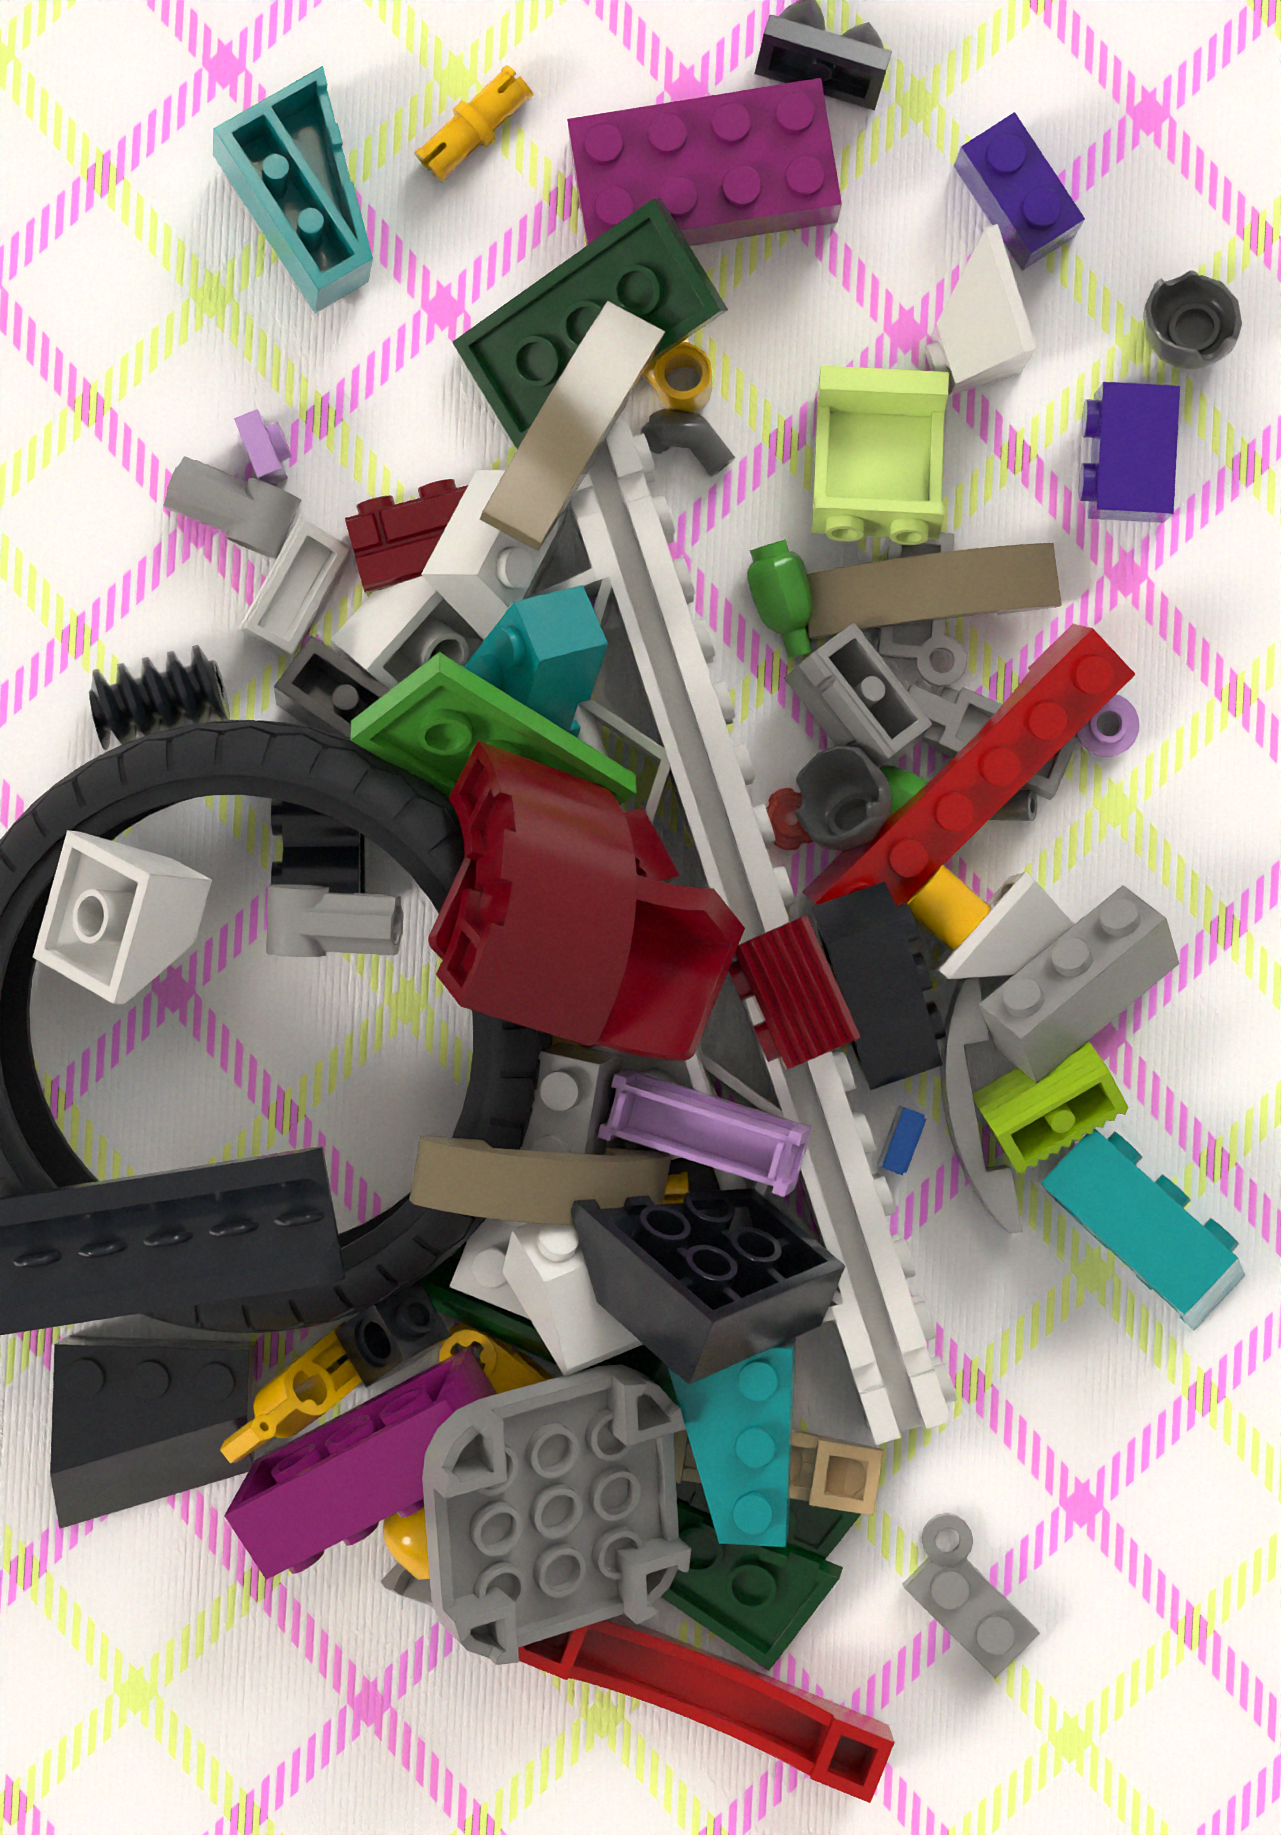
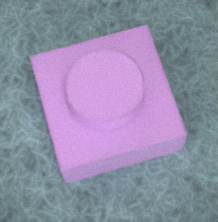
M258 409L234 418L257 478L271 485L288 479L282 461L291 458L292 454L278 421L267 425Z

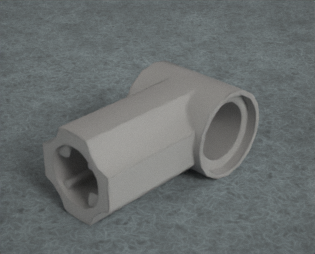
M183 456L180 464L175 468L171 476L163 506L170 511L226 533L225 538L244 548L277 559L302 500L264 481L249 478L247 482L208 464Z
M269 885L266 954L288 957L326 956L327 952L376 955L399 954L400 941L403 936L404 917L401 896L369 893H330L329 887L315 885Z

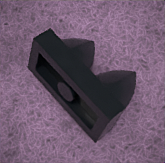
M797 0L789 5L779 16L770 14L763 34L754 74L782 83L821 78L825 96L875 111L892 51L884 49L881 38L870 22L857 25L842 35L827 32L824 16L817 1Z

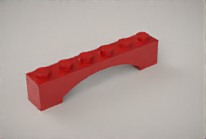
M1072 624L1028 667L1030 671L983 728L939 773L887 819L879 835L872 842L852 850L842 851L802 893L814 905H818L885 881L895 904L898 905L906 902L934 875V872L942 864L944 865L1136 675L1134 671L1093 628Z
M616 1616L518 1647L520 1662L565 1680L570 1678L600 1686L687 1717L793 1766L809 1775L811 1780L868 1803L872 1801L895 1743L889 1724L642 1624L636 1625L632 1620L622 1616Z

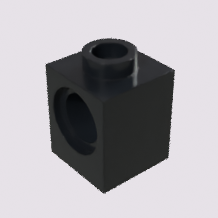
M420 1281L388 1300L359 1312L334 1332L366 1388L414 1364L451 1337Z

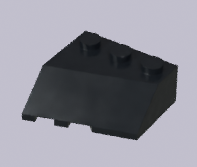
M754 1188L686 1193L683 1203L655 1205L648 1195L626 1198L623 1207L600 1209L595 1199L575 1200L571 1208V1214L597 1303L688 1385L820 1327L845 1269V1265Z
M67 1336L54 1344L50 1477L59 1529L249 1472L255 1461V1451L239 1462L230 1463L220 1449L224 1440L255 1418L253 1404L257 1394L258 1342Z

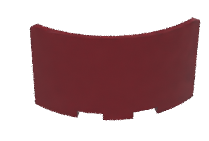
M477 741L448 798L460 821L465 857L476 861L475 889L470 888L462 892L460 908L452 937L436 976L460 1007L583 1045H594L599 1040L616 1001L630 952L635 923L637 872L635 852L627 820L617 799L607 788Z
M466 857L461 864L428 937L430 948L442 960L456 924L462 892L470 888L475 889L476 861ZM637 875L636 912L630 952L616 1001L605 1028L595 1045L620 1052L665 1060L686 1061L694 1056L745 930V927L714 888L679 886Z

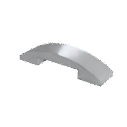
M978 977L959 979L951 998L944 1025L946 1037L942 1038L941 1060L943 1064L940 1066L941 1093L948 1132L964 1175L987 1212L1009 1234L1023 1232L1012 1168L1005 1164L985 1168L964 1045L989 1041V1036L979 1005L982 1002Z

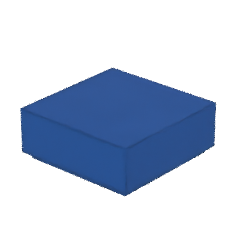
M901 1105L898 1106L877 1165L902 1176L903 1173H907L927 1120L924 1118V1114Z

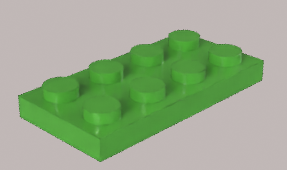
M440 652L351 720L350 740L386 762L408 770L412 775L419 776L435 786L448 798L477 741L607 788L614 795L619 805L636 795V774Z

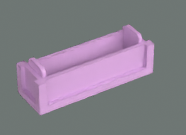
M630 1069L614 1074L611 1087L616 1088L617 1091L609 1120L600 1125L598 1138L610 1141L620 1137L773 1186L772 1193L785 1197L795 1190L810 1138L811 1126Z

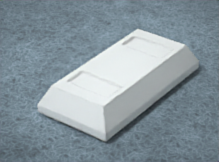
M299 517L238 629L292 659L349 556L352 547L306 519Z

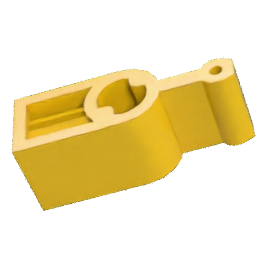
M345 1321L314 1343L259 1390L253 1404L255 1418L224 1440L220 1451L230 1463L241 1461L273 1436L277 1438H290L298 1434L328 1412L362 1382L350 1359L346 1360L342 1365L337 1363V1360L346 1352L334 1332L344 1325Z

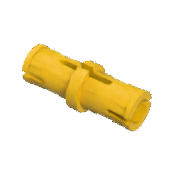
M505 65L501 72L469 103L461 100L452 109L455 116L428 142L414 152L418 160L428 171L431 169L434 171L432 175L439 182L443 183L447 176L480 144L487 148L496 139L493 132L522 104L534 96L532 90L521 76L515 79L516 71L510 66Z

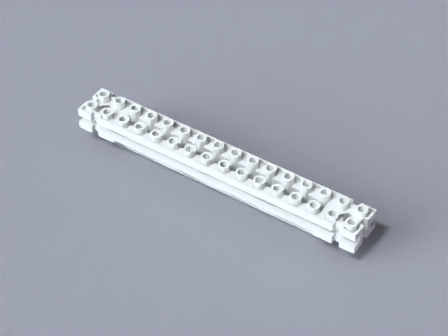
M624 420L614 424L600 446L592 467L568 503L589 570L530 597L583 585L588 598L597 597L594 612L602 630L612 603H614L659 744L591 698L578 704L573 719L581 727L578 739L607 756L596 722L597 719L659 767L645 808V812L652 825L670 776L705 888H714L745 927L739 942L741 944L790 922L785 907L793 905L796 901L785 867L781 866L773 869L765 847L776 841L765 805L761 804L752 807L746 785L753 783L755 774L744 742L732 745L726 725L734 723L735 712L724 680L712 683L707 664L714 662L713 656H715V651L704 618L694 622L691 619L687 604L694 602L693 595L695 594V589L684 557L672 560L668 548V543L675 541L673 535L675 527L664 495L652 498L647 483L655 481L653 474L655 466L644 433L633 437L628 421ZM621 804L620 807L625 812L624 806ZM753 997L748 998L742 1002L776 1106L704 1055L700 1042L697 1049L712 1096L717 1097L710 1073L762 1111L812 1127L799 1178L821 1245L845 1265L823 1322L833 1321L870 1435H872L875 1444L879 1445L901 1438L900 1432L921 1425L929 1429L950 1422L951 1418L946 1404L957 1401L956 1393L946 1364L941 1362L939 1355L930 1358L926 1341L937 1338L935 1328L925 1300L922 1301L919 1294L911 1297L906 1279L917 1276L905 1238L901 1239L899 1233L892 1236L886 1216L896 1214V1209L885 1177H881L880 1173L871 1174L866 1159V1154L876 1151L867 1119L864 1114L861 1115L860 1111L852 1114L845 1092L856 1089L847 1057L844 1052L837 1051L832 1053L830 1051L789 1070L784 1069L780 1058L768 1062L752 1028L753 1025L763 1020ZM714 1168L720 1190L747 1189L744 1177ZM754 1181L752 1188L762 1196H765L768 1185Z

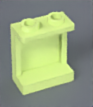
M821 365L817 390L811 533L826 534L828 538L841 542L856 541L863 538V536L890 537L893 542L903 545H917L926 542L928 539L939 540L945 504L942 503L944 419L948 399L949 372Z

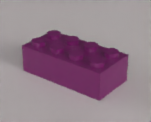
M821 78L567 119L569 144L586 246L651 199H662L689 246L838 222L842 201Z
M466 1348L256 1459L224 1517L266 1580L287 1569L292 1574L302 1572L316 1563L323 1556L325 1549L341 1541L346 1546L356 1544L369 1536L378 1527L379 1521L395 1513H398L403 1518L421 1510L424 1507L422 1476L425 1452L436 1430L456 1410L478 1399L498 1393L470 1349Z

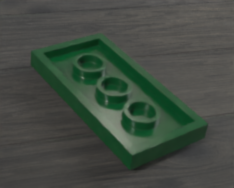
M651 199L452 341L516 449L520 446L546 399L607 301L665 331L660 346L649 364L728 311V308L662 199Z

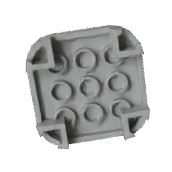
M622 1364L597 1366L566 1377L561 1376L478 1399L456 1410L436 1430L425 1452L422 1476L431 1599L437 1620L467 1651L487 1657L495 1665L518 1663V1647L622 1614L629 1617L636 1625L659 1614L652 1605L669 1589L678 1569L688 1572L692 1549L679 1538L674 1433L686 1430L681 1408L671 1401L659 1385L642 1372Z

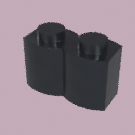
M272 798L271 830L273 836H282L283 854L282 861L272 862L271 885H315L329 887L330 893H366L365 836L333 817L305 806Z

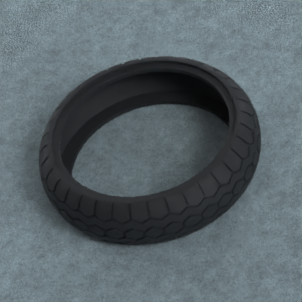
M221 720L178 726L124 743L78 767L34 801L0 839V1197L99 1181L72 1150L56 1124L44 1097L35 1068L30 1035L31 988L37 961L33 958L67 830L79 831L112 841L126 829L149 815L189 799L213 795H247L273 798L305 806L328 815L362 833L385 850L412 876L439 914L465 858L462 828L458 815L448 797L419 776L412 775L408 770L386 762L341 735L285 722ZM471 1010L473 1053L470 1080L463 1109L451 1138L484 1140L492 1148L520 1150L533 1111L531 1106L535 1100L534 1090H537L541 1061L538 1057L540 1051L551 1048L552 1035ZM409 1192L381 1214L359 1226L338 1234L346 1276L344 1280L327 1285L141 1313V1315L178 1326L227 1333L288 1331L339 1320L388 1300L431 1273L452 1256L486 1218L414 1205L409 1200L411 1193Z

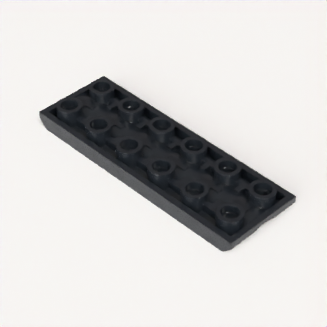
M323 1146L0 1197V1335L331 1284L346 1278Z

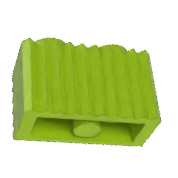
M1089 1041L1084 1043L1038 1083L1033 1081L1022 1070L1016 1068L1008 1074L994 1079L989 1085L972 1094L974 1103L990 1132L1018 1173H1025L1028 1166L1036 1167L1039 1159L1047 1160L1050 1153L1058 1154L1061 1146L1070 1147L1072 1140L1081 1141L1083 1134H1092L1095 1127L1103 1128L1106 1120L1115 1121L1117 1114L1126 1115L1129 1108L1110 1070Z

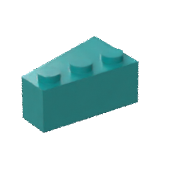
M323 66L214 127L212 152L217 163L314 313L319 312L368 283L373 262L354 183L350 179L342 148L343 141L340 129L335 121L327 90L328 83Z
M580 585L514 601L465 664L464 668L578 738L581 727L573 719L578 704L591 698L608 642L584 586Z
M1094 1128L1093 1133L1086 1134L1040 1184L1096 1240L1129 1267L1150 1290L1153 1289L1181 1315L1179 1318L1194 1331L1246 1276L1239 1258L1233 1253L1239 1243L1211 1217L1202 1225L1189 1214L1184 1207L1191 1201L1190 1198L1165 1175L1161 1174L1154 1182L1138 1168L1136 1164L1143 1158L1142 1155L1121 1135L1114 1131L1106 1139Z
M796 1338L790 1339L690 1385L669 1369L719 1544L786 1547L790 1515Z

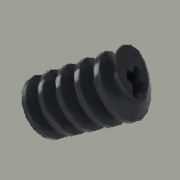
M199 645L192 646L191 662L189 666L185 667L174 651L167 652L166 670L160 673L149 657L142 658L141 677L134 679L124 663L117 664L116 683L109 685L99 669L92 670L89 700L96 732L105 751L110 746L111 731L122 745L135 739L136 725L143 735L146 736L159 732L161 719L168 729L184 726L185 713L189 715L194 724L208 722L210 706H212L221 720H230L227 693L219 666L215 660H208Z

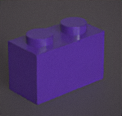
M1015 112L961 146L954 163V168L992 225L998 224L1004 244L1022 271L1076 236L1085 218Z
M1103 382L1094 393V400L1085 399L1082 413V437L1092 438L1091 463L1081 464L1078 497L1079 501H1089L1088 519L1164 523L1174 514L1180 386Z

